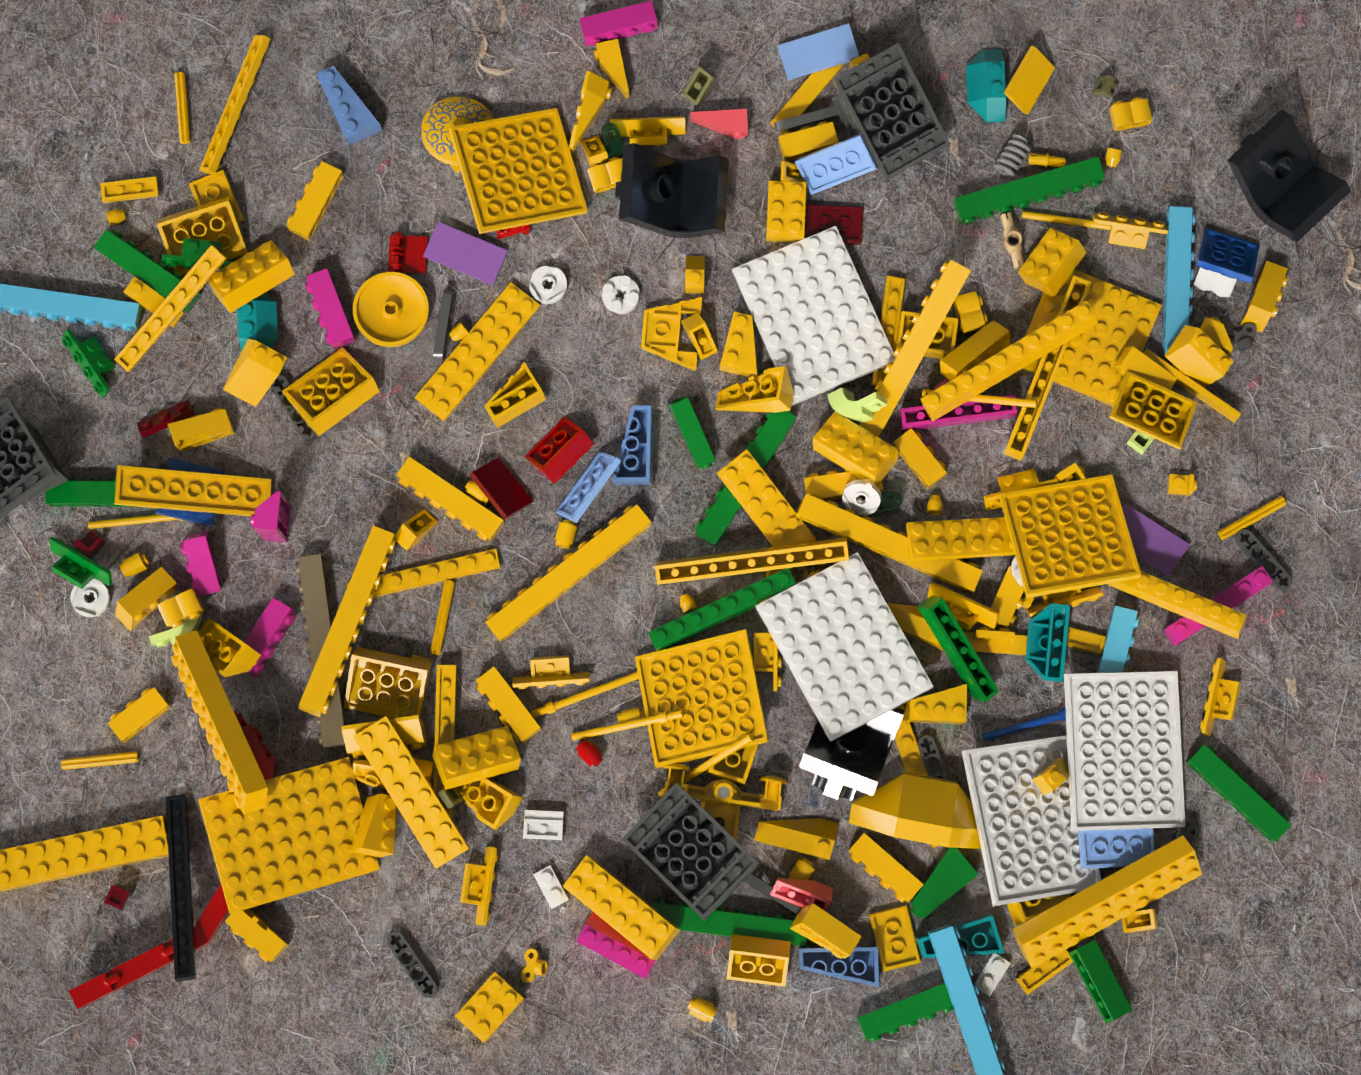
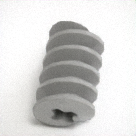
M1017 134L1012 135V139L1008 141V146H1005L1004 152H1001L1000 158L993 165L998 172L1012 177L1015 176L1012 169L1019 170L1016 163L1023 164L1020 157H1027L1024 151H1031L1030 147H1028V141Z

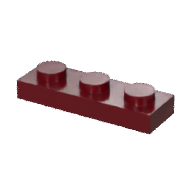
M188 399L177 403L171 408L161 410L151 417L142 419L140 422H137V426L142 438H145L168 428L169 423L188 419L194 416L195 413Z

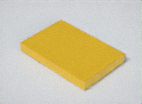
M1031 46L1005 89L1004 94L1023 114H1029L1055 67L1036 47Z
M224 169L188 183L198 206L230 196L238 222L245 221ZM207 225L209 232L214 231L210 228V225Z
M907 905L869 914L883 972L921 963Z

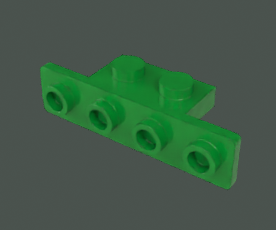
M183 238L182 256L162 254V263L170 267L182 265L185 268L191 269L211 245H214L221 252L222 242ZM225 261L218 270L223 269L232 262Z
M66 329L61 337L63 345L69 349L74 361L83 370L84 376L92 383L95 392L101 398L106 397L110 388L101 375L114 370L115 365L95 336L79 343L72 331Z
M54 537L49 539L51 552L61 557L52 566L54 573L81 589L94 578L108 586L112 584L111 572L107 567L99 565L92 558H87L77 549H72L61 540H57Z

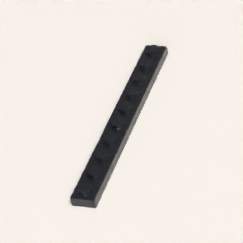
M185 794L166 797L174 973L176 982L196 979L188 812Z

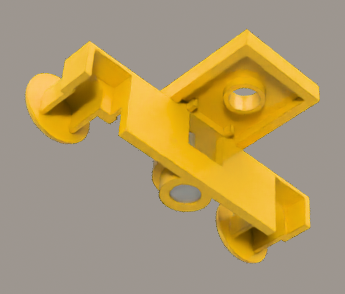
M674 763L663 767L669 769L664 795L672 787V782L681 778L679 786L694 800L702 801L701 807L713 819L717 817L724 820L723 828L735 840H737L741 806L780 811L782 797H780L781 784H788L784 778L779 776H763L759 781L766 782L764 794L742 792L735 783L726 779L714 780L705 787L683 784L685 771H691L687 765Z

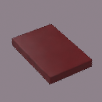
M806 204L805 238L836 226L844 244L861 245L863 207Z
M499 457L470 474V477L504 520L533 503V500Z

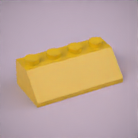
M419 715L390 719L408 749L420 750L422 746H427L424 722ZM377 721L341 726L346 751L350 757H353V759L364 758V753L353 736Z

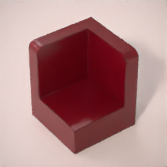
M90 530L81 541L77 539L73 545L88 558H93L105 541Z
M111 885L104 903L124 910L129 896H132L133 893Z

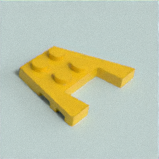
M702 297L644 310L641 349L696 371L698 353L678 351L681 314L693 315L698 312L701 316Z

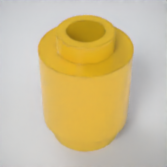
M469 480L464 488L466 495L480 504L487 505L489 499L474 480Z
M570 520L559 522L554 539L556 541L555 546L570 549L577 531V526L574 525L575 522Z
M137 552L122 560L119 567L126 578L129 576L133 577L148 569L149 560L145 554Z
M640 707L622 710L621 713H617L618 723L646 717L644 710H640Z
M805 858L803 860L798 859L790 871L788 879L809 880L815 871L812 868L814 864Z
M699 996L696 999L692 998L687 1007L690 1010V1015L704 1022L707 1020L710 1023L718 1009L714 1007V1004Z

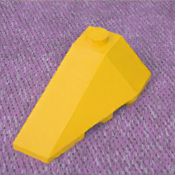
M781 366L766 369L762 375L757 377L753 375L748 378L749 381L742 384L736 383L719 391L715 409L719 411L772 413L790 411L794 392L787 367Z

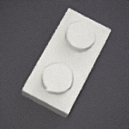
M551 865L533 874L551 909L569 900Z
M996 953L992 954L974 983L978 990L990 996L1011 963Z

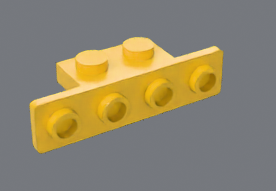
M685 117L611 119V137H629L630 144L636 143L641 146H661L667 144V135H684L686 133Z
M1106 212L1093 213L1092 215L1094 223L1111 225L1107 240L1110 244L1145 249L1149 232L1168 234L1169 231L1167 225L1162 221L1148 222L1143 218L1129 219L1124 215L1110 216Z
M1035 469L998 477L997 482L1001 492L984 496L985 510L988 511L1002 507L999 498L1000 493L1058 484L1059 480L1056 478L1039 482Z
M930 583L927 597H942L962 629L969 631L977 621L993 629L997 626L999 612L939 584Z
M1094 587L1084 591L1075 589L1042 595L1043 603L1030 606L1026 609V613L1029 617L1034 618L1051 603L1075 607L1080 605L1081 602L1099 599V597L1103 596V591L1099 587Z
M979 627V630L975 632H964L975 652L1025 655L1027 636L1015 635V632H1010L1008 628H999V631H991L990 627Z
M754 633L753 663L755 671L772 672V691H777V687H781V676H777V668H781V656H778V647L770 633Z
M569 655L530 658L531 676L513 677L512 687L526 689L528 686L544 688L548 685L565 686L569 683L583 685L586 682H590V673H570Z
M1217 658V661L1213 664V680L1209 683L1208 690L1210 694L1205 702V717L1200 725L1202 733L1206 736H1211L1215 718L1233 721L1241 687L1240 682L1223 679L1226 661L1222 658Z
M486 847L483 866L465 863L460 902L478 905L476 925H486L490 917L488 909L489 902H491L493 896L491 888L495 880L494 866L498 859L497 847Z

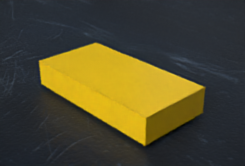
M1068 627L1066 647L1102 655L1106 636Z

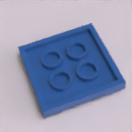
M1205 228L1196 266L1220 273L1223 276L1238 279L1242 282L1251 283L1254 278L1260 245Z
M168 458L166 470L225 474L223 470L173 458ZM157 508L156 514L210 527H213L216 513Z

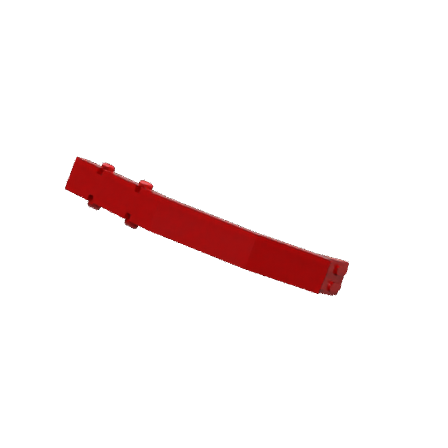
M234 710L264 779L275 778L276 756L271 757L265 744L261 745L260 740L263 738L258 728H253L251 724L247 725L241 713L237 714ZM221 884L194 926L195 952L211 944L229 915ZM173 938L69 990L76 1008L83 1009L174 963Z

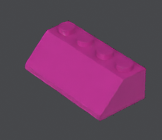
M276 491L255 509V514L251 515V526H253L254 530L264 541L287 543L291 505L280 491Z
M592 912L576 941L644 979L647 978L656 961L646 956L594 912Z

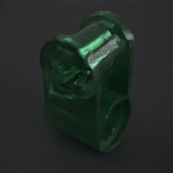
M606 123L601 128L604 148L608 154L607 160L614 157L622 158L623 142L615 124ZM609 130H612V131H613V132H612V136H609V135H608V134H609Z
M896 491L881 494L880 505L874 513L869 515V518L899 510L903 501L901 494ZM891 497H896L899 503L893 506L889 504L888 500Z

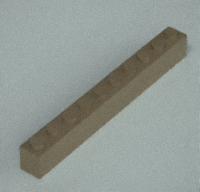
M321 554L298 557L299 563H295L296 572L301 577V581L298 582L299 593H303V600L300 603L301 610L306 615V619H303V626L305 631L308 630L309 638H306V647L311 652V657H308L310 669H314L332 626L324 560ZM339 678L335 680L338 684L334 695H329L328 697L330 705L326 714L322 713L320 718L316 716L317 726L320 725L321 733H318L319 744H323L325 749L345 746L341 726H346Z

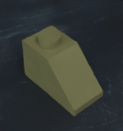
M699 65L682 95L695 105L700 104L707 99L713 89L715 76Z

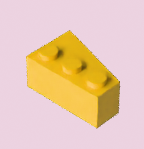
M525 362L514 376L512 375L508 379L509 381L503 388H500L484 405L496 428L546 400L542 389Z
M386 794L367 797L360 816V825L355 830V839L348 851L379 858L394 854L396 804L391 796Z
M250 908L232 913L225 920L230 926L229 929L235 935H241L245 939L243 942L251 949L254 947L258 950V956L265 962L268 960L274 962L289 945Z

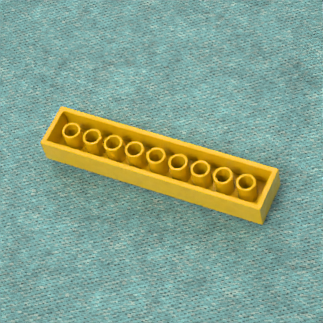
M374 525L372 526L299 703V710L319 718L322 713L326 714L330 705L328 697L329 695L333 696L338 683L335 680L336 678H341L345 665L342 663L344 660L348 661L352 651L350 644L351 642L355 643L360 630L357 628L358 624L362 625L367 614L365 607H370L374 597L372 590H377L382 577L379 573L380 571L384 572L389 558L386 556L387 554L391 555L396 543V540H393L394 533Z
M198 631L175 636L174 645H172L174 655L171 656L173 665L179 669L178 675L180 681L186 685L185 691L188 698H192L193 710L200 716V726L202 729L205 728L207 741L214 748V757L221 763V773L228 779L227 785L229 791L235 795L234 800L237 808H241L243 815L266 808L268 786Z
M162 815L0 850V892L169 856L167 818Z
M1181 836L1013 928L1012 931L1022 955L1031 968L1040 965L1067 948L1076 945L1087 937L1093 936L1116 921L1127 917L1129 914L1145 907L1165 894L1202 875L1195 850L1186 838Z

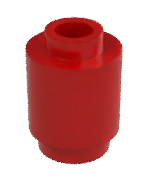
M584 739L575 748L578 752L577 755L589 767L593 765L597 767L603 761L602 756L604 753L592 741Z

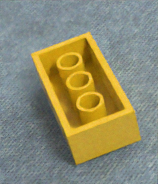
M270 240L215 272L208 280V283L214 295L229 313H232L295 274L288 258Z
M836 411L813 437V450L858 478L873 480L876 486H878L898 461V449Z
M508 726L434 746L432 756L445 790L518 770L521 761Z

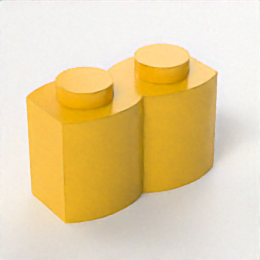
M1142 97L1133 98L1131 102L1116 101L1109 109L1114 131L1151 124L1153 120L1148 99H1142Z
M614 157L609 159L606 164L595 163L590 166L591 168L587 169L594 193L615 188L616 182L621 181L623 158Z
M976 291L956 297L953 304L962 335L978 332L988 324L987 316L985 313L982 314L980 308L983 306L982 298L980 295L977 296Z
M194 589L182 592L157 605L166 626L173 629L183 625V621L188 618L194 620L200 617V613L204 611Z

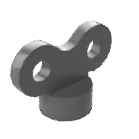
M1253 323L1245 324L1241 331L1227 332L1229 337L1232 335L1235 337L1234 340L1230 341L1232 345L1237 344L1239 351H1246L1254 346L1251 337L1256 335L1257 328ZM1252 328V332L1248 333L1247 329Z
M1192 824L1188 825L1185 830L1176 828L1171 835V841L1184 836L1192 846V841L1199 836V828Z

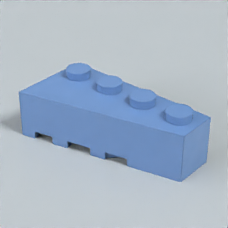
M334 66L316 73L348 146L382 131L380 123Z
M651 405L632 406L618 458L621 462L615 469L612 477V482L615 485H653L655 410Z
M855 947L851 955L844 959L834 956L831 951L825 948L798 949L799 969L879 987L878 947Z

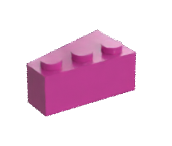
M209 530L187 535L183 540V544H181L182 553L187 555L188 563H186L188 574L192 573L194 580L191 581L192 589L197 592L198 597L218 592L222 589L217 565L212 554L214 553L213 547L210 546L208 536H210Z

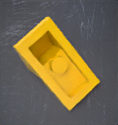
M598 135L581 141L590 166L595 163L605 164L608 162L607 151Z

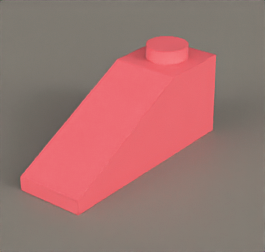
M747 109L690 112V119L693 123L734 139H742L744 136H748Z
M777 878L770 891V895L802 908L814 903L826 912L832 902L833 888L817 881Z

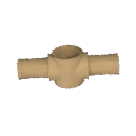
M1009 212L1007 215L1005 213L1000 215L1004 228L1003 235L1005 240L1003 243L1008 254L1011 255L1014 270H1018L1019 266L1021 268L1024 264L1021 252L1023 251L1021 245L1022 236L1018 229L1015 228L1012 213ZM1015 238L1018 243L1012 245L1008 239Z

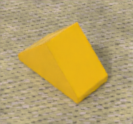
M781 161L780 181L804 182L796 164Z
M1155 909L1135 911L1122 918L1123 932L1130 933L1157 929Z

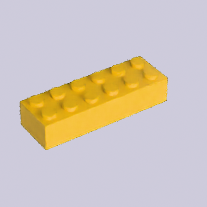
M586 855L563 885L567 891L652 960L657 961L681 930L593 857Z

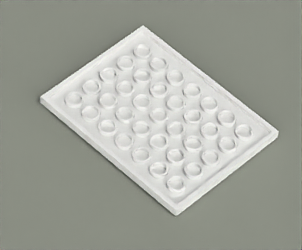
M836 226L732 269V273L774 367L786 366L794 392L792 405L886 367L889 362L893 363L895 359L893 350Z
M858 552L849 556V560L840 561L756 605L759 615L830 742L933 688L930 679Z
M1178 671L1064 674L1071 831L1185 827Z
M1067 735L962 751L993 906L1078 893L1101 881L1099 868L1081 869L1078 831H1071L1069 778L1054 791L1043 795L1032 780L1059 757H1062L1068 765Z

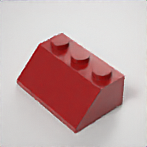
M563 417L524 457L545 478L555 484L590 450L594 442L580 427L566 417Z

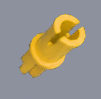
M1030 152L1028 164L1044 166V168H1047V166L1060 168L1066 166V158L1049 156V153L1037 154Z

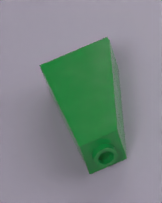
M682 396L667 403L697 468L701 467L702 470L711 467V462L716 460L688 397Z
M948 848L910 903L912 906L910 910L916 918L921 917V919H924L978 875L958 848Z

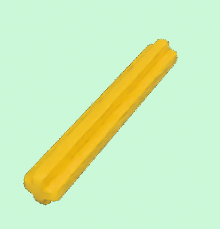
M176 72L175 87L179 139L181 144H189L190 129L186 77L184 72Z
M1280 496L1217 532L1219 538L1225 540L1287 504L1283 496Z
M445 580L430 649V653L434 655H440L455 585L452 580Z
M126 752L67 758L61 760V767L66 770L138 762V753Z

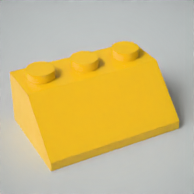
M1187 325L1183 327L1165 354V357L1176 368L1204 388L1222 378L1234 362L1200 328Z

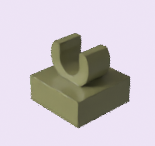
M1111 75L1099 76L1092 93L1096 96L1113 97L1114 94L1110 90L1111 88L1115 89L1118 87L1114 83L1116 78Z
M455 787L447 790L444 788L438 792L439 799L445 803V809H450L463 801Z

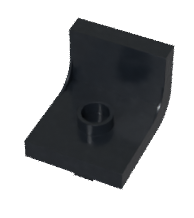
M1280 110L1256 134L1252 135L1250 133L1241 141V148L1227 160L1255 215L1267 226L1296 242L1351 192L1345 180L1324 170L1311 157L1292 115L1283 110Z
M636 143L623 145L621 181L616 182L615 197L620 200L619 219L673 238H693L725 232L729 159L721 155L694 160L677 159Z
M896 707L832 742L829 741L822 726L817 721L799 768L814 773L815 777L812 785L821 789L823 795L836 800L838 798L852 800L856 790L873 796L905 710Z

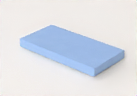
M849 23L777 45L788 81L850 62L859 57Z
M862 133L795 161L811 195L878 168Z
M599 451L560 504L556 513L577 523L621 460Z
M1153 828L1078 831L1081 869L1126 867L1155 851Z

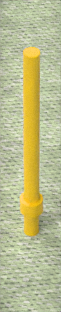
M1022 211V218L1104 230H1110L1111 225L1094 223L1093 220Z
M923 389L922 396H926L934 390ZM979 394L968 400L992 404L1037 407V400Z
M155 514L89 521L88 528L96 529L180 519Z
M631 673L554 703L552 701L545 703V706L531 711L532 717L536 718L546 713L548 715L555 713L557 709L639 679L638 673Z
M682 710L669 713L667 711L659 712L655 716L571 733V737L575 741L659 722L661 724L669 723L670 720L683 718L684 714Z
M746 735L732 744L728 750L716 754L686 773L683 784L754 740L752 735ZM679 778V779L676 780V781L674 780V781L672 782V786H673L675 783H677V784L679 785L680 782H681V778ZM665 787L657 792L660 798L664 796Z

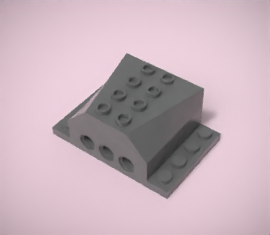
M899 43L892 45L832 79L839 95L831 99L851 137L862 133L884 181L950 145Z
M8 396L0 402V519L23 502L68 481L39 431L18 412Z
M677 783L621 839L704 921L760 865L746 849Z

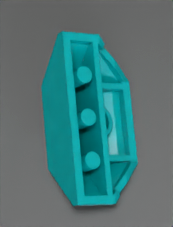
M1002 49L982 50L965 67L967 103L986 123L1005 122L1006 95L1004 91L1006 85Z
M263 293L237 309L240 351H242L247 339L256 340L272 349L279 340L277 302L266 293Z
M1051 603L1028 623L1025 661L1042 680L1063 682L1070 605Z

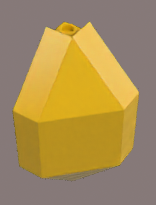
M902 772L876 787L873 796L865 793L852 801L849 815V823L896 838L951 848L981 849L972 802L956 781Z

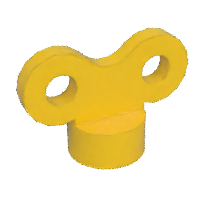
M528 949L524 954L527 965L521 972V979L524 982L530 983L535 979V975L544 976L546 974L548 962L538 959L539 953L536 949ZM531 953L534 954V957L532 959L530 958ZM528 972L530 973L529 978L526 977V974Z

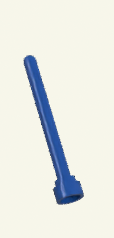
M1065 707L1058 710V713L983 733L982 739L987 741L1058 720L1066 722Z

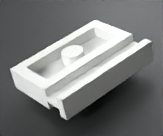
M524 811L523 839L562 840L564 812Z

